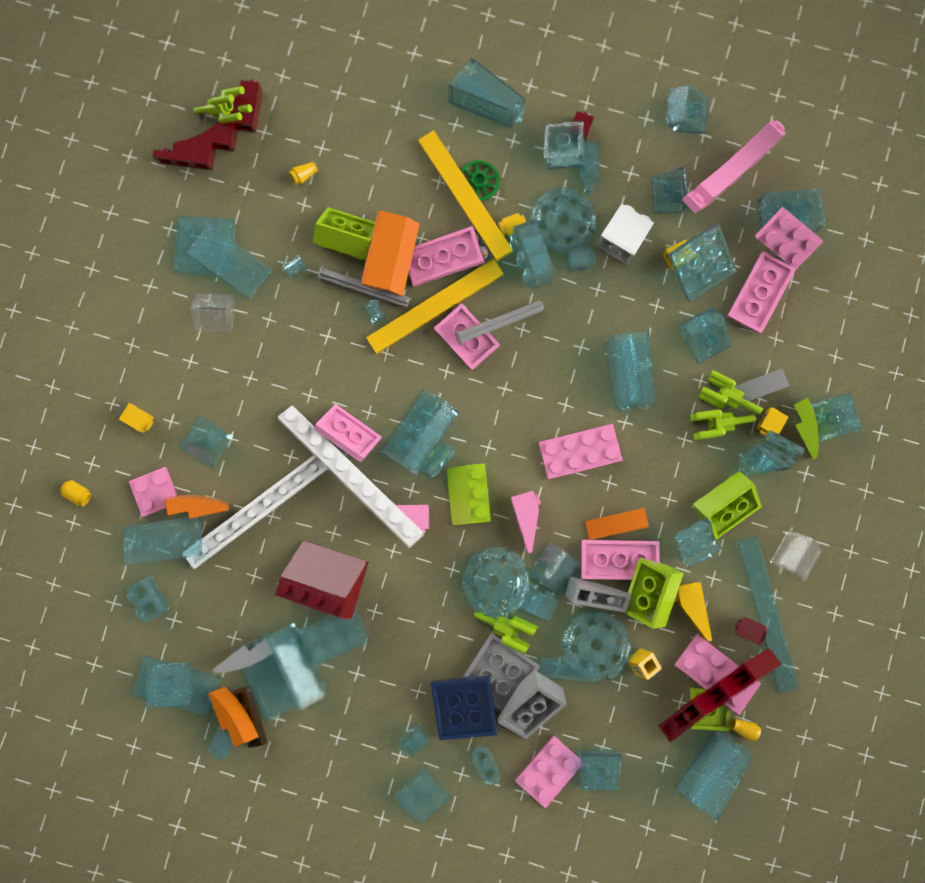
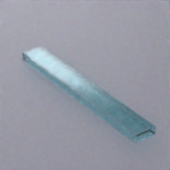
M758 536L739 540L737 542L759 623L769 628L764 639L766 649L770 648L782 664L773 671L778 692L784 693L799 689Z

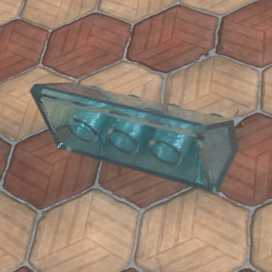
M423 390L381 452L416 475L451 423L455 420L459 411L446 400Z
M293 623L266 636V639L299 711L326 695L325 691L327 689L323 680L319 681L316 674L318 673V668L315 662L311 663L308 656L310 655L308 646L302 643L300 628L298 626L295 627Z

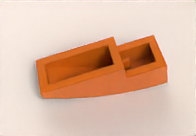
M177 495L166 497L164 500L168 515L188 511L189 519L229 510V503L207 496Z
M645 508L585 521L589 540L649 527Z
M226 687L208 693L222 731L228 729L234 748L259 737L247 712Z

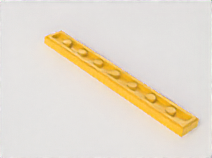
M435 131L418 139L420 146L495 260L499 261L512 253L513 249Z
M493 258L366 338L375 353L378 354L504 276V273Z

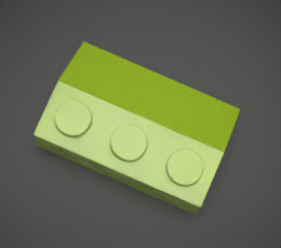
M327 207L315 223L313 243L322 248H329L341 254H348L357 259L366 260L375 222Z
M485 463L447 468L452 526L491 522Z
M740 471L693 504L698 517L715 540L762 507L754 483Z
M639 558L628 591L631 597L625 614L652 629L666 627L684 573L669 565Z

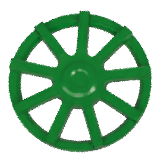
M476 160L462 168V174L465 171L472 177L466 180L468 183H472V189L476 188V195L478 196L479 189H482L485 197H478L480 201L489 200L496 194L500 185V176L492 164ZM478 163L487 165L483 173L479 172ZM475 164L476 168L475 174H473L471 171L467 169L469 166ZM491 167L495 174L486 177L485 174ZM497 178L496 185L487 182L488 180ZM485 186L493 188V192L488 194Z

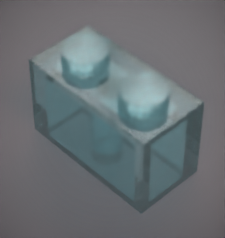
M527 582L526 585L522 583L513 605L549 622L559 600L555 599L556 594L547 590L542 593L537 590L538 586Z

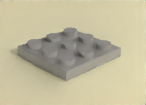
M491 633L462 678L490 675L494 706L502 711L521 681L534 670L538 671L541 665L526 655L503 645L501 639Z

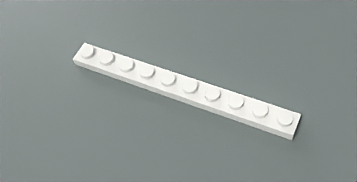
M290 406L278 416V420L408 548L423 536V532L328 439L315 431L314 426L295 407Z
M332 443L345 457L348 455V453ZM313 455L182 554L193 569H196L328 469Z

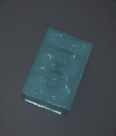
M820 188L764 193L757 200L761 229L782 207L813 232H818L825 226Z
M536 220L514 226L510 245L513 251L516 250L518 254L516 260L519 268L523 267L525 284L534 289L551 283L555 270Z
M356 606L352 619L338 618L330 615L299 630L314 667L371 640Z

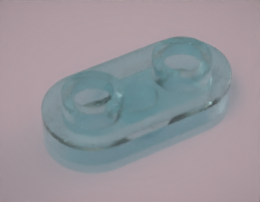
M447 442L439 444L423 462L422 471L428 477L437 475L449 460L452 459L454 448Z
M483 745L477 746L472 752L474 765L486 785H495L500 780V770L488 747ZM480 752L485 753V757L483 759L478 757V754ZM490 770L494 772V775L491 777L487 776V772Z

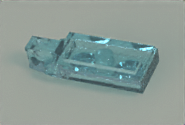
M581 142L579 180L580 183H585L584 194H592L593 184L598 183L599 142Z

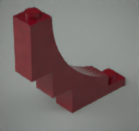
M252 79L240 81V86L244 88V94L236 95L233 101V110L230 111V114L241 113L242 120L220 123L218 121L210 129L195 137L174 142L172 151L166 148L154 149L152 157L159 164L213 171L216 149L235 152L238 130L256 133L263 92L260 83ZM250 104L252 106V112L248 113L240 112L237 109L242 105Z
M770 648L744 662L732 673L718 680L706 691L692 698L662 722L659 728L671 743L782 664Z

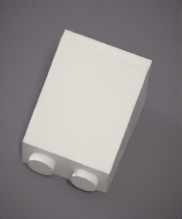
M621 204L602 233L596 247L628 266L654 223L648 216L635 212L631 206Z

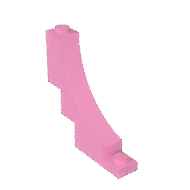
M772 120L768 122L731 159L700 183L692 192L688 193L682 200L694 213L712 204L728 187L732 186L787 134L784 131L785 127L779 121L775 122Z

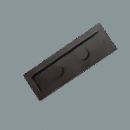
M249 685L233 690V695L247 712L259 736L247 742L248 748L268 743L252 686Z

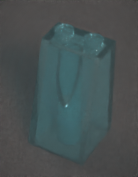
M473 58L468 61L448 85V102L452 105L510 128L515 123L518 125L524 117L525 98Z
M649 330L610 335L605 342L614 409H620V412L632 410L631 407L639 406V409L650 408V405L655 403Z
M716 730L675 786L686 799L715 821L721 816L753 758L748 754L750 749L740 742L736 745L731 741L734 737L726 731L720 733Z

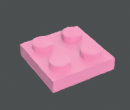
M167 467L129 481L142 517L166 509L165 498L177 496Z

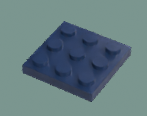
M490 675L434 680L431 682L439 740L498 735Z

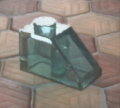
M415 723L399 738L398 743L400 745L398 747L405 755L409 754L412 757L429 744V736Z

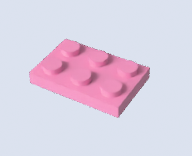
M784 207L755 235L760 242L796 269L824 242Z
M461 303L435 326L434 330L472 371L493 353L500 344L489 332L463 342L461 346L458 344L455 331L460 332L481 324Z
M336 404L314 427L315 431L360 463L382 438Z
M553 735L515 781L546 808L584 762Z

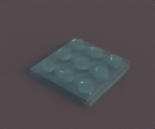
M178 216L173 271L175 273L231 276L236 221L228 218Z
M717 223L712 224L668 254L686 299L690 302L737 271L720 225Z

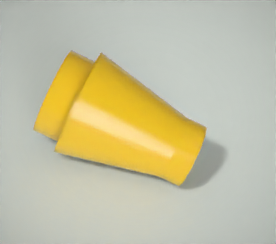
M311 161L310 163L291 168V171L288 173L295 185H301L316 173L318 169L315 163Z
M736 718L730 721V729L737 732L747 741H757L760 737L761 728L757 723Z

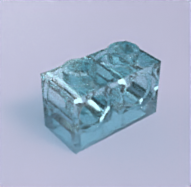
M153 576L146 577L126 588L129 601L132 604L134 603L137 609L136 614L144 623L151 622L170 611ZM140 587H143L146 591L144 597L139 595ZM149 604L155 607L153 614L148 612Z

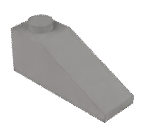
M570 577L565 596L572 604L626 613L631 594L593 581Z

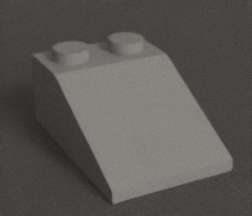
M534 670L521 681L497 718V722L527 739L567 705L563 688Z

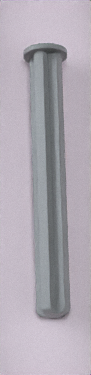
M321 266L317 276L319 281L322 279L405 308L409 304L410 298L407 296H397L385 290H373L362 285L360 280L325 269L324 266Z
M537 301L463 331H455L456 340L461 346L463 342L543 311L544 306L541 301Z

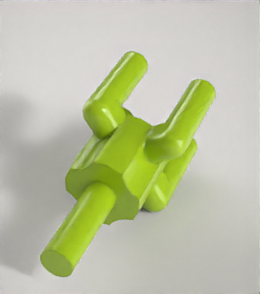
M239 86L223 89L221 96L208 99L207 105L195 107L193 112L195 115L208 113L214 118L219 117L220 123L242 120L241 113L230 114V111L233 110V96L244 94V88ZM250 104L237 108L238 111L243 113L252 112Z
M712 370L707 382L721 389L716 393L703 387L698 397L720 409L727 405L736 410L738 405L758 415L763 411V408L743 399L745 393L734 388L736 386L734 380Z
M720 409L690 414L691 422L708 420L710 429L693 433V439L696 441L724 436L726 432L734 431L737 424L756 422V416L752 414L734 417L732 412L722 413Z
M476 610L473 616L493 626L492 633L502 637L501 643L524 655L530 644L517 638L518 632L521 631L533 637L538 626L517 616H513L510 620L500 615L498 619H495Z

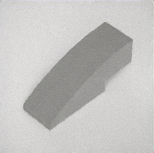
M779 369L737 385L734 388L744 392L743 399L750 402L787 388L789 384L783 369Z
M269 637L253 649L249 644H246L215 667L213 672L223 673L240 670L267 658L278 649Z

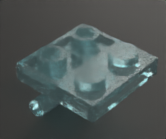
M708 518L697 521L693 526L681 530L673 536L678 557L688 568L698 562H704L711 558L712 554L722 549L719 542L715 543L712 523Z
M593 748V750H579V758L581 759L579 790H619L622 757L619 751H606L605 749Z

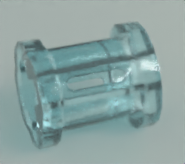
M298 254L287 264H282L291 279L301 269L305 270L307 268Z
M378 299L363 305L371 318L369 320L371 324L386 318L379 307L380 302Z

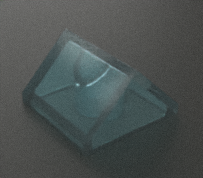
M686 167L652 177L655 214L682 213L686 208L687 204L682 200L687 195Z
M549 543L528 575L558 596H561L568 585L570 577H574L581 564L563 550Z

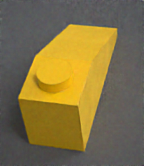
M701 582L680 584L674 602H677L679 608L701 637L706 641H712Z

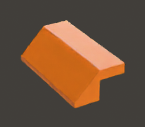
M381 210L377 212L361 280L362 285L373 290H385L394 295L403 296L420 225L418 222L402 215Z

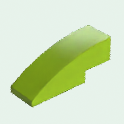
M806 398L794 404L802 422L795 426L814 460L818 456L819 433L813 407L809 398Z

